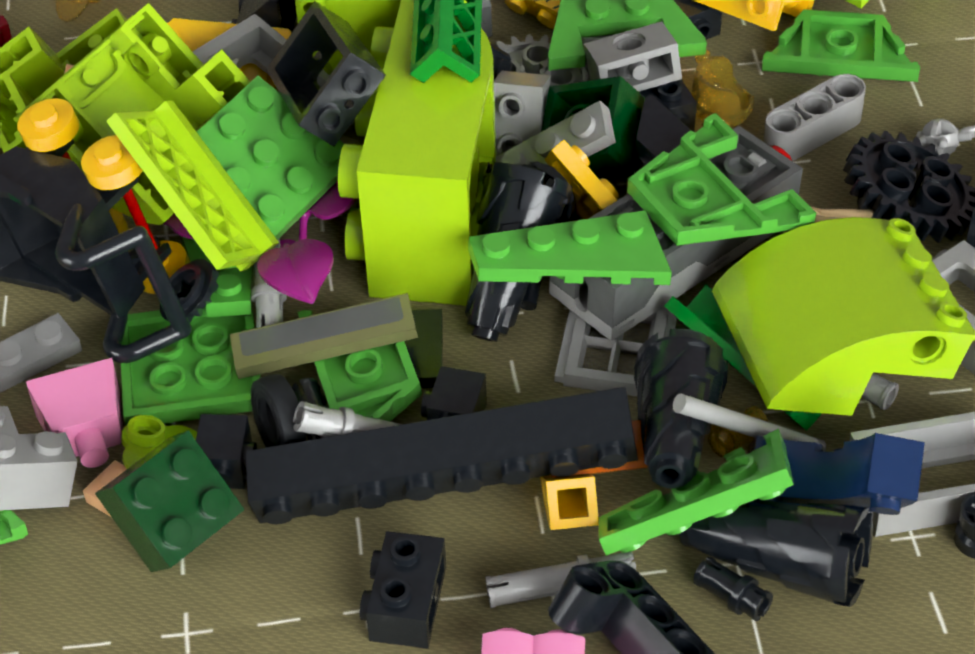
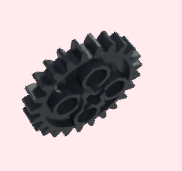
M884 131L881 137L871 132L868 139L861 137L858 143L854 144L846 159L847 162L843 171L847 173L844 182L853 186L850 195L863 198L859 204L860 208H872L874 210L872 218L880 219L883 217L886 220L899 218L911 223L921 241H925L928 234L937 243H940L944 236L950 241L957 234L962 236L967 227L970 226L975 208V188L969 186L972 177L959 174L963 167L961 164H950L948 162L950 156L948 153L938 155L935 153L934 144H930L926 148L921 145L919 137H915L911 142L907 140L902 132H899L896 139L888 131Z

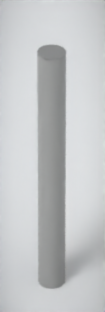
M678 394L673 401V410L682 415L754 438L757 435L764 436L779 428L784 440L816 442L824 446L823 452L826 451L824 440L685 394Z

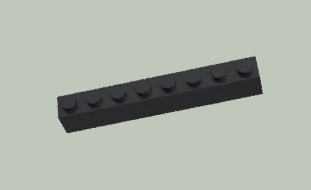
M626 387L246 451L248 503L260 524H284L292 518L309 515L331 516L338 513L339 510L357 507L374 509L392 501L404 499L422 501L440 493L452 491L470 493L481 489L482 486L500 483L518 485L527 482L530 478L548 475L566 477L575 474L578 470L596 467L606 469L618 468L627 462L638 461Z

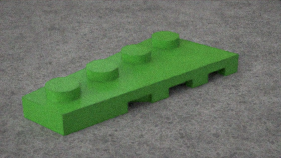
M646 210L468 237V251L478 281L539 283L542 276H556L564 280V283L583 284V277H611V284H631V278H653L654 285H670L671 269Z
M779 428L763 436L766 445L748 454L740 447L724 455L725 463L718 469L708 474L697 471L693 479L685 486L671 489V492L665 495L660 490H653L599 517L598 539L606 556L617 551L623 553L634 551L644 545L646 540L662 534L676 535L682 533L692 523L710 516L714 518L727 516L737 510L740 505L750 501L773 499L782 494L787 487L793 486L787 449Z

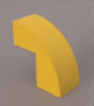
M592 474L552 478L551 475L540 477L550 530L598 526L595 477Z

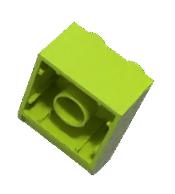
M401 0L395 26H376L373 32L371 55L386 76L355 117L356 135L365 136L364 144L345 143L340 154L338 167L339 195L341 198L359 199L360 208L351 207L347 217L345 255L347 260L365 261L369 297L389 298L408 293L409 301L466 306L474 267L471 266L472 260L468 251V237L477 236L479 224H476L483 190L482 178L488 162L492 165L496 162L492 48L486 33L481 28L480 76L472 83L444 65L425 83L410 75L414 0ZM454 16L455 20L457 21L463 32H466L465 28L463 27L457 16ZM453 45L452 51L464 58L456 45Z

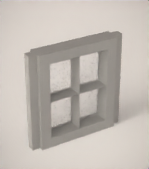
M662 307L610 341L569 309L554 382L563 383V386L596 391L626 387L627 395L637 396L634 381V365L638 350L646 340L658 333V339L669 336L670 329L676 328L677 318L666 307Z

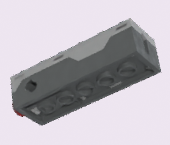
M740 126L733 129L738 134L736 149L709 159L753 204L793 189L799 195L803 168L794 163L784 149L776 145H767ZM627 194L590 218L643 211V209ZM648 215L672 272L670 285H654L653 278H631V284H611V277H583V284L564 283V280L556 276H550L549 294L612 341L664 307L672 296L678 298L775 233L676 246Z

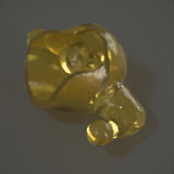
M706 49L705 55L695 56V61L698 65L696 66L691 94L697 101L696 116L702 121V127L704 119L714 113L731 128L742 124L752 113L754 96L737 82L733 76V65L729 59L723 55L711 56L710 51Z

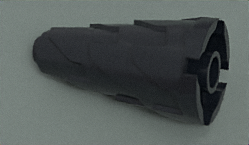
M488 162L482 178L483 190L476 224H479L477 235L557 224L560 221L565 205L569 203L573 187L556 176L553 187L546 186L545 172L510 163L494 162L492 165ZM474 269L465 314L468 318L467 325L473 327L471 335L491 342H497L499 335L507 336L509 328L513 327L516 323L529 283H533L478 281Z
M670 329L669 336L658 339V333L646 340L638 350L634 365V381L637 390L638 420H641L644 463L649 467V473L654 483L671 489L685 486L696 475L705 434L710 433L712 425L676 413L673 410L675 397L678 394H685L719 406L728 377V360L725 363L722 357L723 349L712 338L690 329Z
M761 500L760 503L748 502L742 504L733 513L721 518L710 516L694 522L687 530L676 535L680 536L682 545L700 550L723 562L739 566L744 572L783 583L789 589L832 602L836 605L852 607L857 601L865 581L855 577L858 576L861 566L868 568L873 537L872 513L868 512L869 508L856 505L808 503L805 505Z

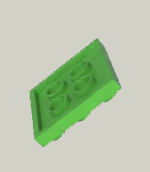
M258 75L197 131L198 135L277 240L338 181L339 159L344 143L339 140L333 147L299 126L281 94Z
M253 307L252 315L207 317L203 308L202 315H194L190 322L192 331L188 337L138 361L121 363L125 425L127 426L129 420L138 415H151L159 418L166 424L200 419L201 414L230 415L252 412L251 386L254 381L261 378V374L238 379L230 334L255 328ZM160 310L128 314V321L121 345L131 344L169 326L170 323L161 316Z

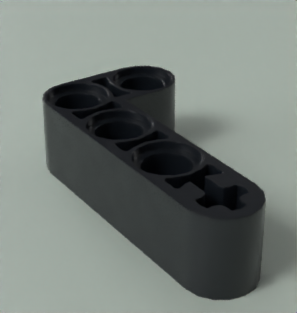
M609 560L572 567L548 609L550 618L560 628L573 634L602 631L621 654H715L638 571L620 561Z

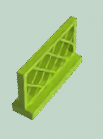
M173 100L163 102L153 111L115 112L106 120L216 270L236 266L239 271L247 270L265 252L279 244V241Z

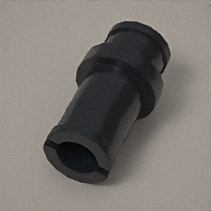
M707 557L706 562L702 561L694 574L693 583L696 586L704 588L727 602L728 609L737 615L744 612L754 621H759L761 616L764 617L772 604L773 594L759 587L757 579L750 575L742 577L718 563L712 557Z

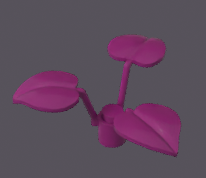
M337 181L300 218L297 242L291 239L281 240L280 248L268 250L259 258L257 269L261 279L272 288L287 296L314 304L321 285L332 269L334 256L332 249L326 243L315 239H307L308 219L312 214L323 220L337 217L347 211L357 199L341 198ZM175 213L163 223V225L169 226L176 234L193 239Z

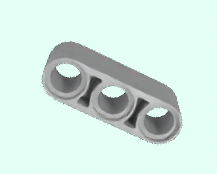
M840 74L773 109L766 116L763 142L769 146L776 145L784 149L790 155L792 161H795L856 127L862 119L866 91L865 82L856 75Z

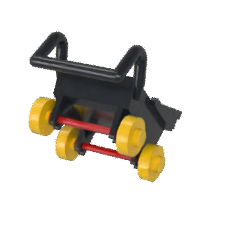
M58 98L37 102L22 113L17 123V129L27 148L16 146L0 155V281L58 293L72 302L79 301L83 297L110 314L103 340V349L108 358H112L113 361L118 363L138 361L188 337L192 327L173 288L170 277L179 268L189 263L190 259L185 248L180 243L171 240L159 241L158 237L153 236L131 189L139 181L138 176L143 170L116 135H112L96 141L84 152L81 159L83 173L77 164L71 160L68 149L75 143L73 138L76 136L80 126L72 105L68 101ZM122 197L136 225L128 229L123 213L112 208ZM143 291L156 294L170 325L131 344L121 345L128 321V312Z

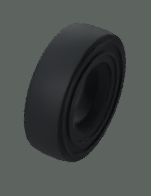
M280 374L259 378L251 386L252 411L258 432L266 448L306 441V433L296 432L293 429L295 424L293 423L294 413L299 402L289 382Z

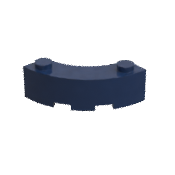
M874 433L863 439L845 441L843 448L835 449L833 452H823L824 446L816 442L784 440L794 485L787 487L779 496L764 500L805 505L808 503L856 505L869 508L868 512L898 515L902 507L917 502L925 442ZM757 435L748 445L747 454L766 445L763 436ZM756 499V500H753V501H750V502H752V503H760L761 500H760V499Z

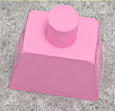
M112 358L26 381L35 415L43 430L54 433L66 432L76 457H80L83 466L95 468L103 465L109 458L107 448L122 443L121 392Z

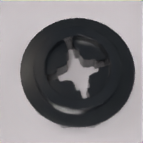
M196 259L187 263L170 277V281L189 322L192 321L194 315H202L203 308L207 304L212 303L211 295L219 287L216 282L219 272L204 259ZM160 304L161 316L166 321H168L166 314Z

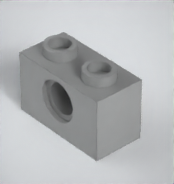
M662 21L584 43L590 80L621 76L639 92L682 79L678 43Z

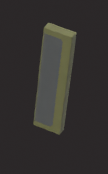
M408 293L230 334L238 379L418 338Z

